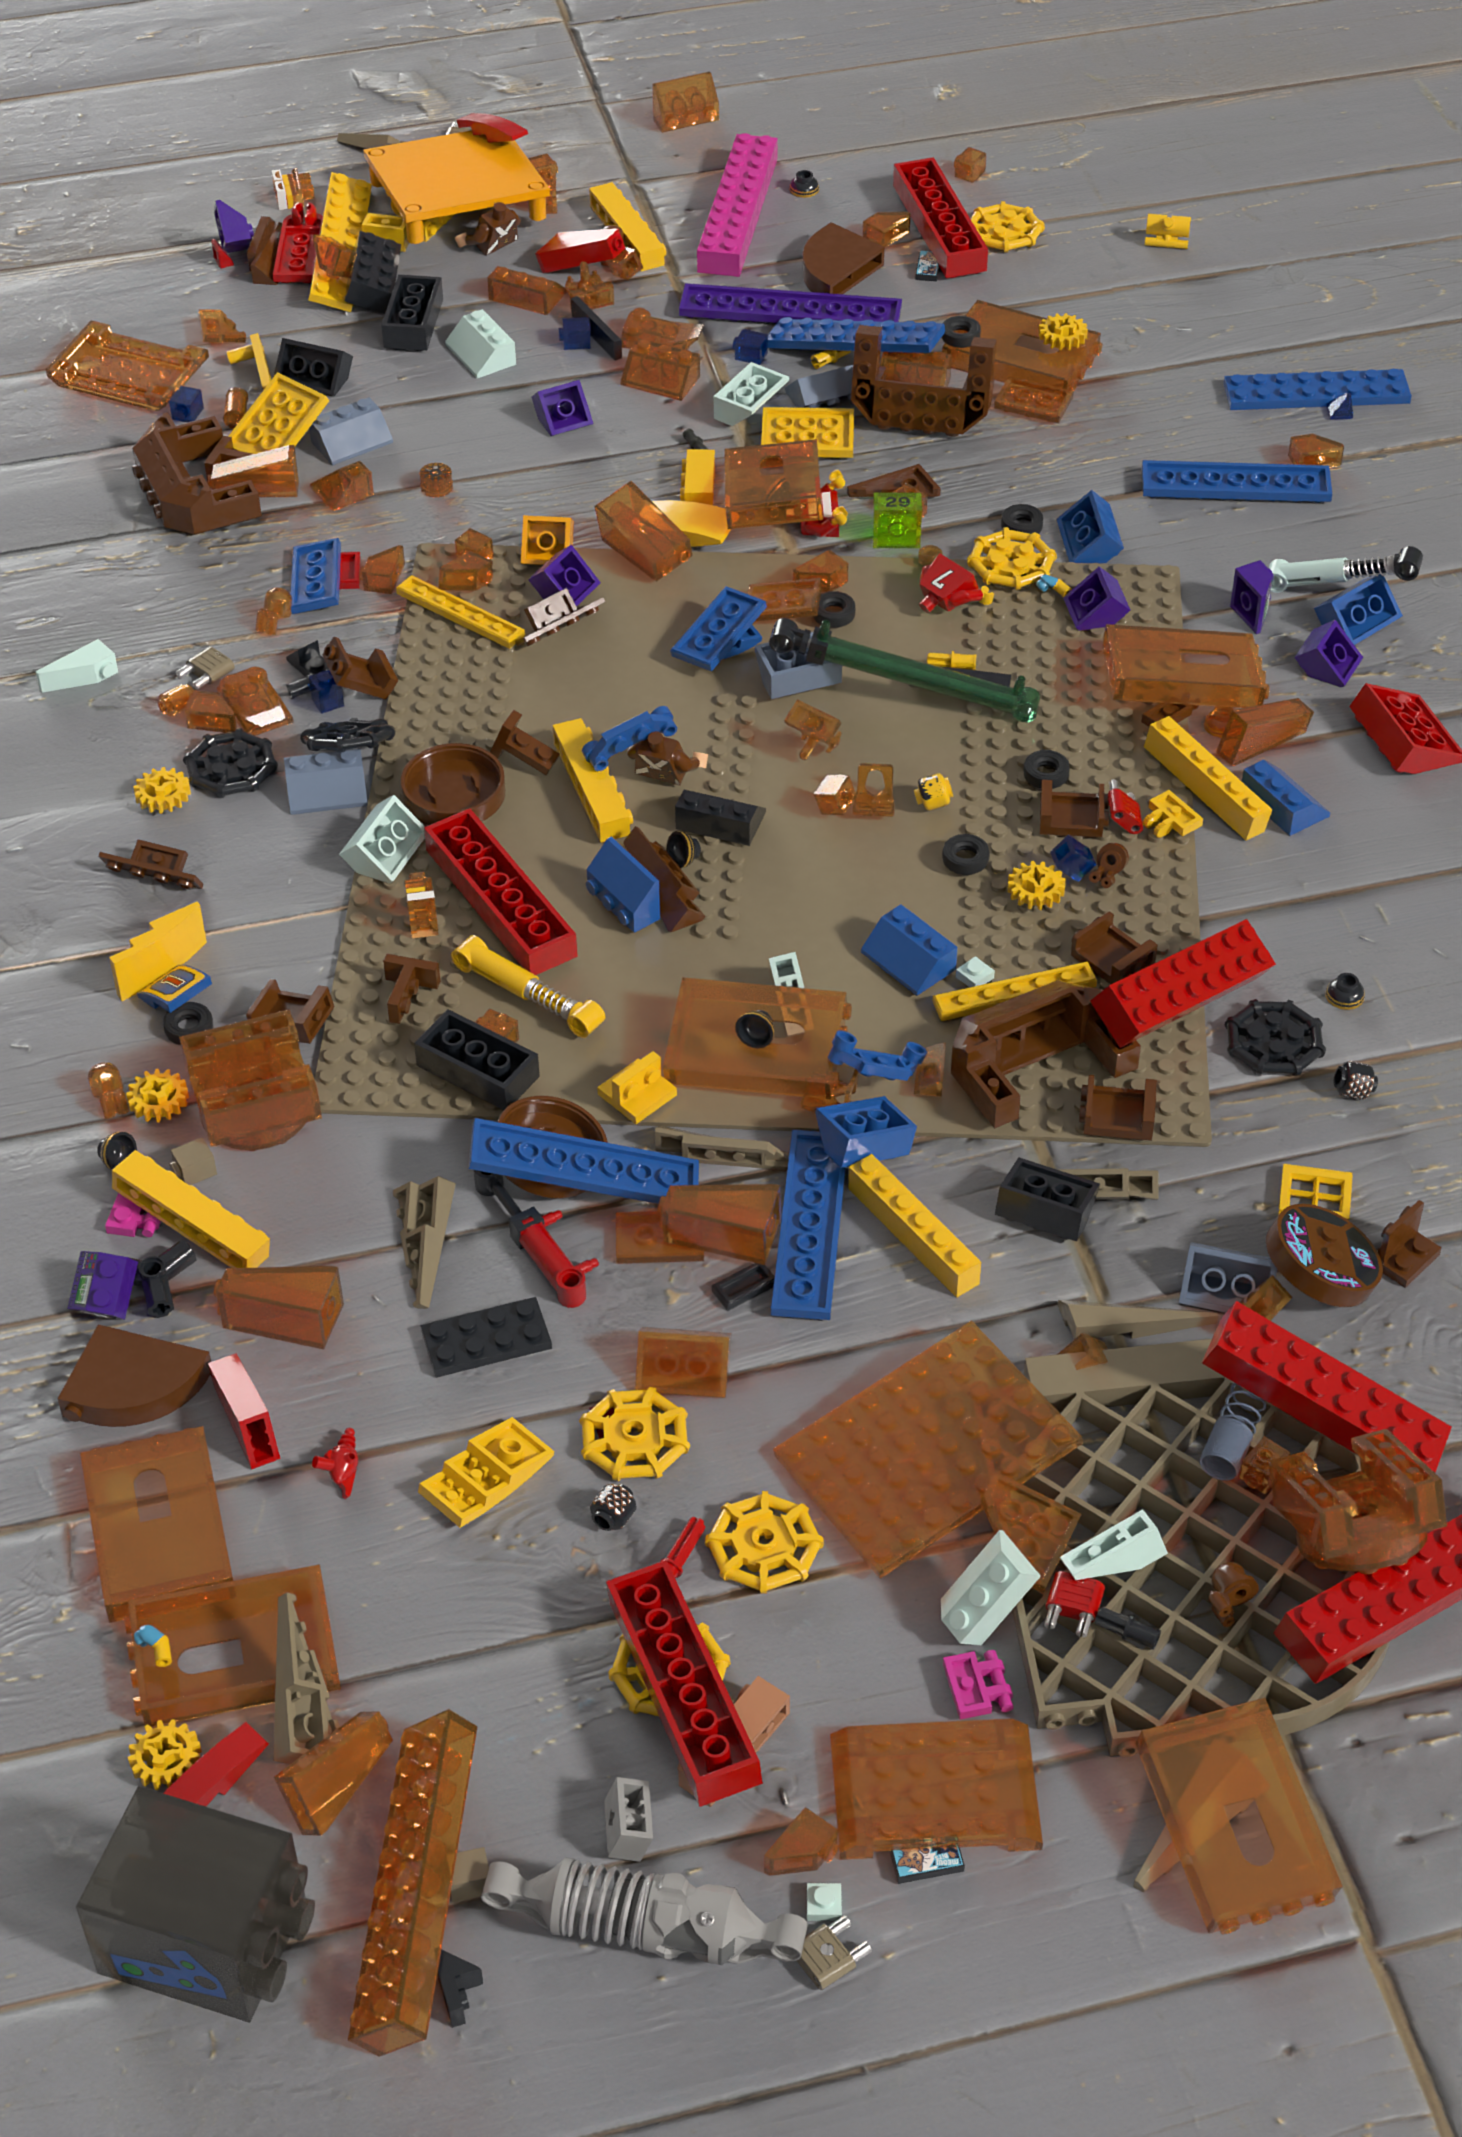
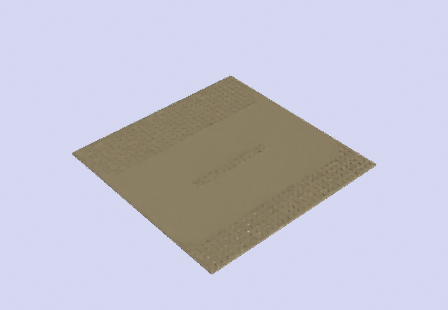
M421 543L417 546L412 572L413 576L524 629L525 637L535 632L524 609L544 600L528 580L543 565L521 564L522 546L462 545L453 543ZM575 548L601 582L576 606L579 610L602 597L605 602L598 605L599 611L589 616L582 613L578 615L580 620L569 626L565 622L559 625L560 631L548 637L546 633L539 635L541 640L530 646H527L525 642L519 646L515 644L510 649L407 599L393 670L398 683L388 696L384 720L388 722V725L395 728L396 734L392 740H384L379 743L365 819L377 804L392 795H395L404 804L401 775L406 764L415 755L428 748L449 743L470 744L490 752L503 723L513 710L522 714L517 728L557 751L553 741L552 725L582 718L585 726L591 728L593 740L599 741L602 738V733L646 711L651 714L654 709L660 706H667L673 715V721L677 726V732L667 738L677 740L689 758L693 757V752L708 754L706 768L698 767L695 770L686 772L681 785H676L635 774V759L628 757V748L612 755L607 760L609 763V775H613L616 780L617 792H622L625 808L631 810L633 824H630V832L636 826L641 829L650 842L657 841L666 850L667 840L671 833L682 831L676 829L675 805L684 789L766 808V813L750 846L682 831L697 839L700 843V856L694 859L689 866L681 868V870L699 891L694 901H691L706 917L703 921L674 932H669L660 916L658 921L634 933L626 925H622L618 917L611 910L608 911L603 903L587 890L586 869L605 842L600 843L560 756L548 774L544 775L504 750L498 760L504 770L505 798L496 813L482 821V823L573 929L577 938L578 957L536 976L539 977L543 986L548 985L549 989L554 988L555 992H560V996L565 994L566 999L572 998V1000L582 1003L586 1000L595 1001L603 1009L606 1016L605 1020L586 1038L578 1037L570 1030L567 1020L563 1019L561 1015L558 1016L555 1012H551L550 1009H545L538 1002L535 1003L533 1000H524L472 970L469 973H465L458 969L451 959V952L470 935H475L482 939L489 950L520 967L521 965L426 851L424 839L392 883L383 882L354 872L331 991L335 1007L325 1022L309 1104L312 1113L499 1120L500 1115L504 1111L503 1109L416 1065L414 1043L449 1009L538 1054L540 1077L518 1100L531 1096L562 1098L584 1108L600 1124L820 1132L815 1114L816 1108L885 1096L917 1126L915 1136L1208 1147L1211 1145L1212 1134L1204 1006L1137 1039V1042L1141 1045L1138 1069L1114 1078L1085 1042L1004 1075L1021 1096L1019 1119L994 1129L951 1074L952 1046L961 1020L968 1016L941 1021L933 1004V995L970 987L956 978L955 970L916 996L861 953L862 946L880 918L900 904L958 947L956 969L976 956L995 970L994 979L988 983L1081 963L1071 956V940L1073 935L1078 930H1082L1090 925L1097 917H1101L1109 911L1114 914L1113 925L1140 945L1149 939L1158 944L1156 963L1201 941L1194 831L1182 837L1172 828L1169 834L1158 838L1153 834L1155 827L1147 829L1143 825L1141 833L1131 834L1111 818L1109 807L1104 809V811H1109L1108 827H1103L1102 837L1039 834L1041 788L1029 784L1024 778L1023 771L1024 762L1031 753L1039 750H1052L1064 755L1069 761L1070 768L1066 783L1052 789V792L1097 794L1099 784H1104V793H1108L1110 791L1109 781L1115 779L1118 781L1120 790L1126 794L1129 792L1134 794L1135 801L1140 806L1142 822L1146 815L1153 812L1148 808L1149 800L1167 790L1173 792L1193 809L1192 791L1144 748L1149 726L1141 722L1143 713L1173 695L1181 698L1182 693L1186 691L1179 567L1146 564L1053 562L1049 572L1050 576L1061 579L1072 589L1098 566L1118 580L1131 610L1113 626L1080 631L1076 629L1063 597L1050 586L1047 591L1043 592L1036 586V582L1021 587V590L993 583L987 585L983 583L982 577L967 565V560L961 559L950 560L974 574L978 589H981L982 586H987L989 588L988 593H994L992 604L984 605L979 601H973L955 607L951 611H946L937 605L930 613H926L919 606V603L924 598L919 581L922 568L926 566L920 562V558ZM727 586L766 601L767 608L752 624L762 636V641L757 645L769 642L775 622L779 619L787 618L793 620L797 624L798 629L801 630L807 629L814 632L816 626L832 631L830 639L836 646L912 667L913 663L927 665L928 653L952 654V651H954L956 654H976V671L1012 674L1009 695L1016 697L1013 706L964 692L909 686L910 677L842 658V683L771 699L762 682L755 646L738 655L722 659L712 672L672 657L670 650L724 587ZM828 591L846 593L855 601V617L852 622L839 628L822 626L815 621L812 615L814 599L821 593ZM836 606L825 608L829 612H840L843 610ZM1187 717L1177 724L1189 733ZM1040 766L1037 768L1042 773H1053L1056 771L1051 766ZM940 773L944 778L948 777L954 797L950 798L949 805L928 811L923 803L918 805L914 790L918 789V780L920 778ZM958 834H971L982 838L988 844L990 852L987 866L981 872L972 875L956 874L950 871L944 865L942 858L945 842ZM626 837L615 839L626 850L623 844ZM1107 843H1119L1127 849L1129 862L1121 872L1114 875V885L1109 888H1103L1100 881L1092 883L1089 880V875L1095 869H1098L1096 860L1099 850ZM961 850L956 853L958 857L965 859L976 856L974 852L969 850ZM1031 861H1034L1036 865H1040L1043 861L1045 862V867L1054 865L1055 871H1062V877L1066 881L1064 897L1060 898V903L1053 902L1052 908L1043 905L1042 910H1039L1037 906L1028 909V904L1025 903L1019 906L1018 899L1011 900V893L1007 892L1008 876L1012 874L1014 867L1020 869L1021 863L1030 866ZM425 887V891L420 892L434 891L435 898L408 901L406 889ZM427 904L426 911L408 912V906ZM429 923V928L424 929L438 928L439 935L412 939L411 931L415 930H411L410 925ZM796 952L815 1030L788 1037L769 958ZM386 954L439 963L441 982L438 989L419 986L417 994H413L411 997L408 1014H404L400 1024L390 1023L387 1002L396 982L385 980L383 960ZM1094 973L1097 979V986L1094 988L1104 990L1111 985ZM763 1010L771 1016L775 1033L770 1045L765 1048L756 1049L747 1046L738 1038L735 1025L739 1017L744 1013ZM839 1030L849 1032L856 1037L857 1043L854 1048L901 1056L906 1044L914 1042L927 1050L923 1063L918 1064L913 1076H910L908 1081L899 1079L888 1080L874 1075L867 1077L845 1063L837 1065L828 1059V1055L833 1047L832 1040ZM654 1051L661 1057V1076L677 1087V1096L638 1124H634L598 1095L597 1087L639 1058L641 1060ZM1089 1075H1094L1095 1086L1144 1090L1146 1079L1157 1080L1152 1141L1084 1134V1123L1079 1122L1080 1105L1086 1106V1102L1081 1101L1082 1084L1088 1085Z

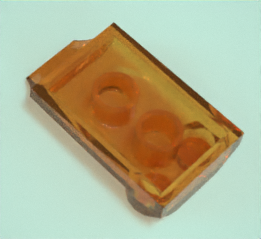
M636 308L629 313L623 326L621 336L622 348L685 357L690 345L699 339L704 324L681 323L651 317L650 312L644 308Z
M250 667L232 675H227L220 681L217 687L218 696L244 732L256 736L294 722L289 710L269 682L267 672L263 668Z

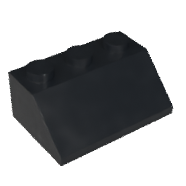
M282 338L274 376L278 372L319 393L335 396L349 377L353 356L345 351Z
M684 789L675 805L676 829L750 846L766 813V808Z
M1018 1157L999 1187L995 1215L1009 1221L1031 1226L1036 1230H1043L1058 1235L1063 1239L1077 1242L1086 1227L1100 1183Z

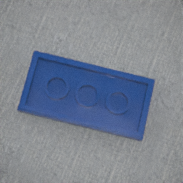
M339 538L293 547L290 610L292 614L339 605L341 542Z
M725 586L670 650L671 656L712 672L767 608L766 601Z

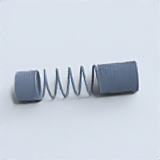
M1233 1383L1231 1386V1393L1226 1397V1405L1221 1409L1220 1417L1215 1422L1199 1462L1202 1469L1208 1475L1219 1480H1232L1237 1477L1253 1440V1435L1256 1433L1254 1424L1261 1421L1259 1412L1266 1409L1264 1400L1250 1391H1244L1239 1385L1238 1387L1241 1391H1234L1236 1383ZM1244 1393L1253 1399L1261 1400L1263 1408L1256 1410L1248 1404L1240 1403L1234 1394ZM1232 1396L1236 1402L1228 1404L1229 1398ZM1240 1405L1248 1411L1256 1412L1258 1420L1251 1422L1245 1417L1235 1415L1229 1406ZM1227 1407L1231 1414L1223 1416V1412ZM1244 1423L1251 1424L1253 1431L1251 1432L1250 1428Z

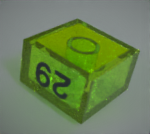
M874 492L873 548H920L922 522L921 493Z

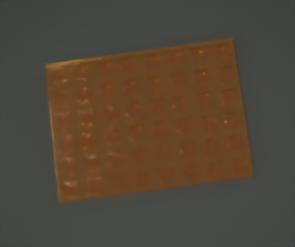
M971 1320L773 1448V1451L780 1463L881 1579L1082 1445L1083 1438Z

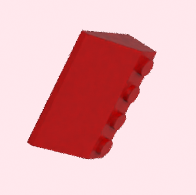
M1365 683L1349 707L1355 714V719L1365 727L1367 735L1379 746V751L1391 762V767L1395 771L1418 774L1462 763V749L1419 694Z

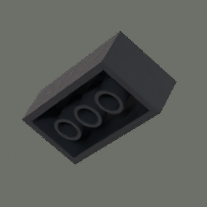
M359 231L352 252L345 302L382 314L386 313L396 283L401 244L391 239L375 236L373 233Z
M398 274L381 325L384 348L395 350L410 349L415 351L428 350L443 302L441 277Z
M449 1009L414 1043L416 1065L503 1110L516 1102L540 1077L537 1053Z

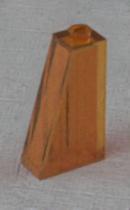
M288 445L214 464L212 474H208V486L213 491L251 480L259 493V497H297L299 476L295 446Z
M1299 698L1232 710L1216 753L1231 766H1236L1306 733L1314 711Z
M379 1711L359 1712L274 1776L302 1835L322 1836L329 1829L392 1743L393 1739L388 1730V1723Z

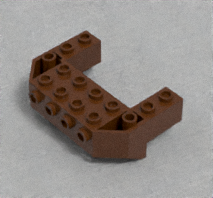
M859 325L855 334L851 401L872 425H878L882 429L897 427L902 431L923 430L926 434L942 432L947 436L954 437L959 434L963 435L987 416L994 388L995 378H993L997 339L973 338L970 345L968 376L963 388L885 380L886 367L880 366L882 327Z
M163 413L132 448L135 465L132 466L134 477L139 479L142 492H146L148 504L150 506L153 505L156 519H161L166 528L198 534L262 516L259 493L251 480L211 491L203 475L190 477L183 464L185 461H192L196 458L210 455L223 437L222 428L215 416L175 426L169 413Z
M1056 980L961 1020L952 1046L951 1074L994 1129L1019 1119L1021 1096L1004 1076L1084 1042L1114 1078L1138 1069L1141 1045L1135 1040L1120 1048L1090 1002L1103 989Z

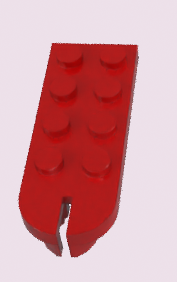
M299 202L293 205L291 214L283 220L273 271L274 282H312L323 216L316 212V207L310 202L307 203L305 217L303 203Z

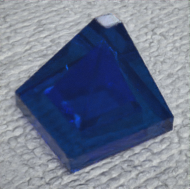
M1346 393L1326 404L1330 420L1353 419L1351 393Z

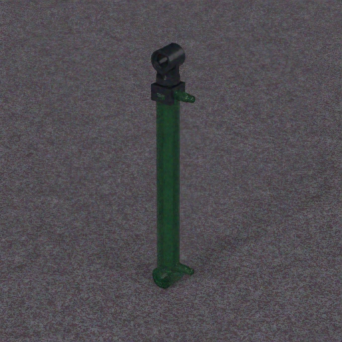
M782 618L775 622L769 639L771 649L781 654L795 650L799 654L805 655L806 649L809 648L806 657L808 662L823 666V662L827 661L1011 713L1020 722H1031L1037 716L1040 694L1034 688L1024 687L1026 678L1022 675L1018 676L1012 688L832 637L828 620H824L820 627L815 626L811 639V630L798 629L797 624L793 620Z

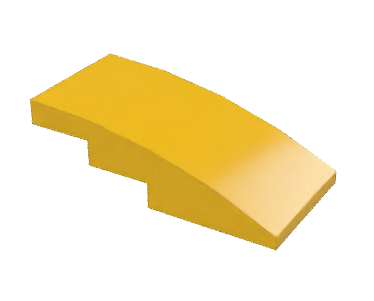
M675 500L649 501L631 530L634 536L654 534L657 542L678 540L681 548L718 545L724 542L740 516L735 511L697 502Z
M198 901L149 922L150 931L129 940L131 948L109 957L116 992L121 1001L136 995L177 965L187 962L207 943Z
M511 1417L468 1440L465 1451L444 1461L441 1472L419 1483L418 1493L461 1528L514 1492L554 1456L555 1451Z

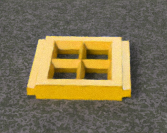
M1283 1164L1278 1216L1283 1209L1291 1206V1196L1312 1199V1205L1318 1206V1200L1340 1203L1339 1212H1333L1349 1220L1352 1173ZM1292 1180L1313 1183V1192L1291 1189ZM1319 1184L1341 1187V1194L1319 1193Z

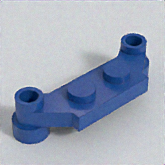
M660 706L654 709L651 714L646 711L602 733V738L599 741L593 740L583 746L582 754L596 771H602L607 768L609 764L607 760L612 755L622 752L642 740L648 739V735L655 731L663 733L666 737L672 736L677 732V726L673 721V715L667 706Z
M839 1030L832 1040L833 1047L828 1055V1059L837 1065L845 1063L867 1077L874 1075L888 1080L899 1079L908 1081L909 1077L913 1076L918 1064L923 1063L927 1050L914 1042L906 1044L901 1056L854 1048L857 1043L856 1037L849 1032Z

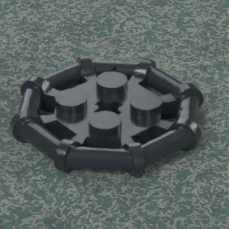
M351 718L349 721L338 723L322 722L317 728L304 730L300 735V739L311 751L317 752L320 749L338 750V753H344L347 749L377 747L378 743L384 740H392L396 731L384 719L366 721Z
M236 728L235 731L204 735L200 743L183 757V762L187 767L189 784L194 788L200 787L215 793L221 798L228 794L258 790L259 785L270 773L275 772L278 767L271 749L272 742L268 738H260L244 732L242 728ZM227 742H233V743H230V744H224V745H219V746L217 745V744H222V743H227ZM247 744H250V745H252V746H254V747L249 748V747L247 746ZM207 750V755L202 757L201 755ZM263 755V761L256 760L257 757ZM198 768H205L206 771L200 773Z
M1253 999L1249 1001V1005L1236 1015L1228 1017L1224 1023L1229 1043L1227 1052L1231 1057H1237L1256 1070L1258 1075L1262 1076L1263 1073H1279L1298 1076L1302 1074L1303 1069L1317 1058H1322L1326 1053L1321 1030L1323 1023L1319 1018L1312 1017L1294 1005L1292 1000L1288 999L1287 1002H1268ZM1291 1015L1292 1017L1303 1023V1025L1299 1026L1294 1021L1289 1019V1016ZM1251 1016L1255 1020L1249 1025L1243 1023ZM1239 1035L1246 1036L1247 1041H1239ZM1311 1035L1312 1043L1304 1042L1303 1037ZM1270 1037H1277L1280 1040L1274 1039L1272 1041L1270 1040ZM1299 1054H1304L1299 1059L1296 1058ZM1273 1059H1281V1062H1273Z

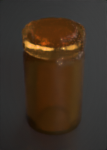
M233 387L226 394L223 421L225 425L232 429L240 422L248 408V393L242 388Z

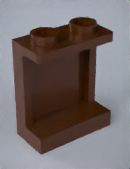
M333 637L324 649L322 656L338 686L387 700L398 683V679L383 650L375 648L369 659H364L346 653L340 639L337 637Z
M1042 780L1039 834L1102 837L1103 827H1108L1109 811H1104V809L1109 808L1108 793H1104V784H1099L1097 794L1052 792V780Z
M1110 911L1101 917H1097L1090 925L1082 930H1078L1073 935L1071 940V956L1081 963L1088 962L1094 973L1109 984H1113L1155 964L1158 944L1149 939L1140 945L1113 925L1114 914Z
M270 979L261 990L253 1005L248 1009L246 1017L253 1035L310 1044L335 1006L327 986L318 985L312 995L281 991L277 981Z
M1089 1075L1088 1085L1082 1084L1081 1101L1086 1102V1106L1080 1105L1079 1122L1084 1123V1134L1152 1141L1157 1080L1146 1079L1144 1090L1095 1086L1094 1075Z

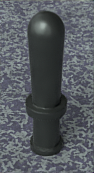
M691 428L683 432V437L690 442L689 445L692 449L709 450L703 444L701 437L696 436Z

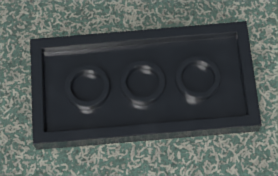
M536 1297L421 1325V1332L436 1378L552 1349V1342Z

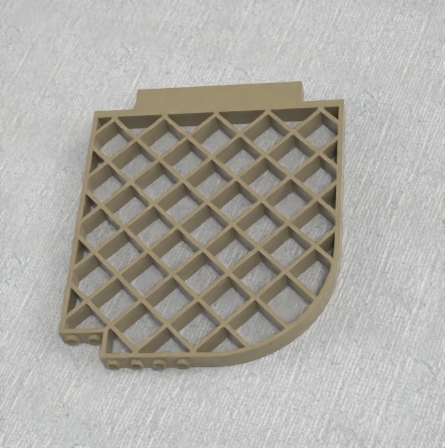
M1212 1339L1025 1358L1023 1374L1026 1388L971 1393L970 1414L995 1533L1003 1530L1008 1537L1011 1536L1019 1541L1015 1546L1025 1558L1033 1550L1064 1569V1572L1070 1573L1060 1557L1073 1549L1047 1534L1063 1514L1096 1533L1093 1538L1130 1517L1139 1506L1172 1525L1162 1538L1168 1554L1142 1569L1136 1570L1127 1582L1113 1574L1091 1578L1102 1582L1105 1585L1104 1595L1112 1599L1105 1608L1119 1614L1124 1608H1127L1161 1630L1160 1638L1154 1650L1147 1646L1141 1650L1127 1640H1122V1637L1116 1633L1097 1626L1095 1622L1090 1623L1087 1636L1082 1638L1084 1622L1080 1639L1062 1659L1031 1639L1032 1633L1047 1616L1048 1610L1045 1605L1050 1589L1047 1591L1035 1583L1012 1609L1037 1729L1048 1728L1055 1730L1063 1726L1078 1724L1090 1726L1096 1722H1102L1110 1756L1130 1757L1137 1753H1164L1168 1750L1179 1748L1193 1750L1201 1746L1211 1745L1214 1739L1226 1745H1231L1234 1742L1284 1736L1307 1729L1338 1713L1360 1695L1379 1670L1390 1644L1389 1641L1377 1648L1362 1669L1350 1664L1329 1676L1344 1686L1322 1700L1317 1701L1283 1680L1296 1663V1660L1274 1634L1281 1620L1267 1613L1265 1609L1280 1591L1301 1604L1324 1591L1294 1573L1306 1557L1311 1554L1345 1575L1341 1580L1343 1581L1372 1565L1376 1558L1379 1561L1390 1555L1392 1551L1363 1458L1265 1400L1266 1409L1259 1412L1261 1421L1255 1426L1256 1433L1253 1435V1440L1243 1463H1247L1278 1482L1264 1500L1230 1480H1219L1211 1477L1202 1469L1198 1461L1184 1453L1198 1435L1206 1440L1209 1439L1217 1421L1214 1419V1416L1224 1406L1226 1397L1231 1393V1386L1234 1383L1202 1364ZM1236 1384L1234 1387V1391H1241V1389ZM1244 1393L1234 1394L1240 1403L1248 1404L1256 1410L1263 1408L1261 1400L1253 1399ZM1211 1396L1200 1410L1182 1400ZM1232 1396L1229 1398L1230 1403L1236 1402ZM1137 1404L1125 1418L1107 1408ZM1235 1405L1240 1409L1246 1411L1247 1413L1251 1414L1252 1416L1258 1418L1256 1412H1251L1242 1408L1240 1405ZM1153 1409L1185 1427L1171 1445L1139 1427ZM1061 1412L1050 1426L1032 1416ZM1079 1416L1110 1434L1095 1453L1064 1435ZM1005 1424L1035 1442L1019 1461L989 1443ZM1272 1428L1306 1446L1305 1450L1293 1464L1259 1445ZM1124 1443L1156 1462L1141 1481L1109 1462ZM1049 1451L1080 1469L1065 1488L1033 1470ZM1319 1454L1351 1473L1352 1478L1340 1492L1305 1472ZM1169 1470L1202 1489L1188 1508L1154 1489ZM996 1473L1004 1477L999 1484L997 1483ZM1094 1478L1126 1497L1111 1516L1078 1497ZM1018 1486L1050 1505L1033 1525L1002 1506ZM1290 1490L1325 1509V1512L1312 1528L1276 1508ZM1356 1494L1358 1496L1360 1504L1353 1500ZM1215 1498L1249 1517L1235 1536L1230 1535L1200 1517ZM1337 1518L1342 1519L1370 1536L1371 1543L1360 1557L1324 1536ZM1261 1526L1266 1527L1297 1546L1283 1565L1247 1545ZM1185 1534L1220 1554L1204 1574L1170 1553ZM1235 1562L1268 1584L1253 1603L1248 1601L1233 1607V1617L1238 1622L1223 1641H1220L1186 1619L1202 1599L1210 1603L1208 1600L1209 1592L1215 1591L1211 1582L1215 1569L1223 1563ZM1155 1571L1190 1591L1174 1612L1139 1591ZM1023 1601L1033 1607L1027 1616ZM1059 1615L1057 1623L1076 1634L1079 1620ZM1250 1628L1287 1650L1271 1672L1235 1650V1647ZM1172 1637L1207 1658V1661L1192 1680L1187 1679L1155 1659ZM1093 1646L1128 1667L1111 1689L1076 1668ZM1220 1667L1257 1689L1241 1711H1238L1203 1689ZM1038 1669L1048 1675L1047 1679L1042 1683V1685L1040 1683ZM1141 1676L1177 1698L1160 1720L1124 1698ZM1062 1684L1087 1700L1045 1705ZM1269 1697L1291 1710L1286 1713L1254 1717ZM1189 1706L1214 1721L1174 1726ZM1114 1718L1134 1731L1117 1732Z

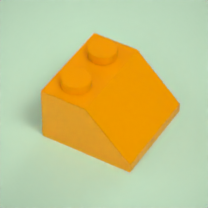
M523 515L521 564L544 565L559 551L571 544L573 546L574 520L569 517Z

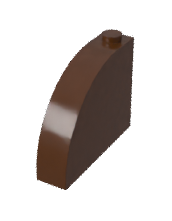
M830 222L813 234L804 246V282L811 292L844 294L884 266L885 247Z
M98 1324L57 1398L62 1417L73 1422L81 1421L107 1427L133 1426L162 1418L186 1404L204 1386L211 1375L208 1363L211 1362L209 1351Z

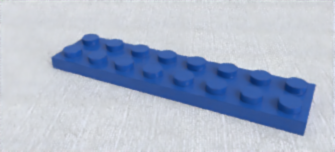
M785 317L780 319L765 337L764 345L765 348L854 351L856 331L859 325L882 327L881 352L930 353L945 333V325L934 321L915 323L914 321L894 322L892 320L874 322L873 320L853 321L852 319L836 321L830 318L812 320L811 318L792 319Z
M1395 368L1389 370L1369 369L1367 371L1236 374L1224 376L1223 382L1230 410L1410 404L1412 397L1403 369Z
M1142 460L1143 496L1153 498H1216L1223 500H1283L1293 502H1331L1330 467L1328 465Z
M478 1118L474 1119L469 1169L694 1211L697 1208L699 1187V1160Z
M792 1130L771 1316L830 1320L846 1167L841 1168L825 1153L821 1134L817 1131Z

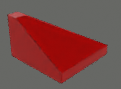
M215 238L212 239L213 258L221 269L234 266L233 260Z

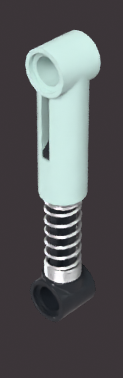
M1407 546L1402 548L1398 554L1385 556L1384 559L1378 557L1376 560L1372 557L1371 560L1365 558L1364 561L1358 559V561L1354 562L1353 559L1344 557L1289 563L1283 559H1276L1268 567L1274 576L1271 592L1280 593L1286 590L1287 587L1347 582L1353 576L1358 578L1360 575L1364 578L1366 575L1371 577L1373 574L1375 576L1379 574L1384 576L1386 573L1388 575L1396 574L1399 579L1410 581L1414 580L1419 574L1423 554L1418 548Z

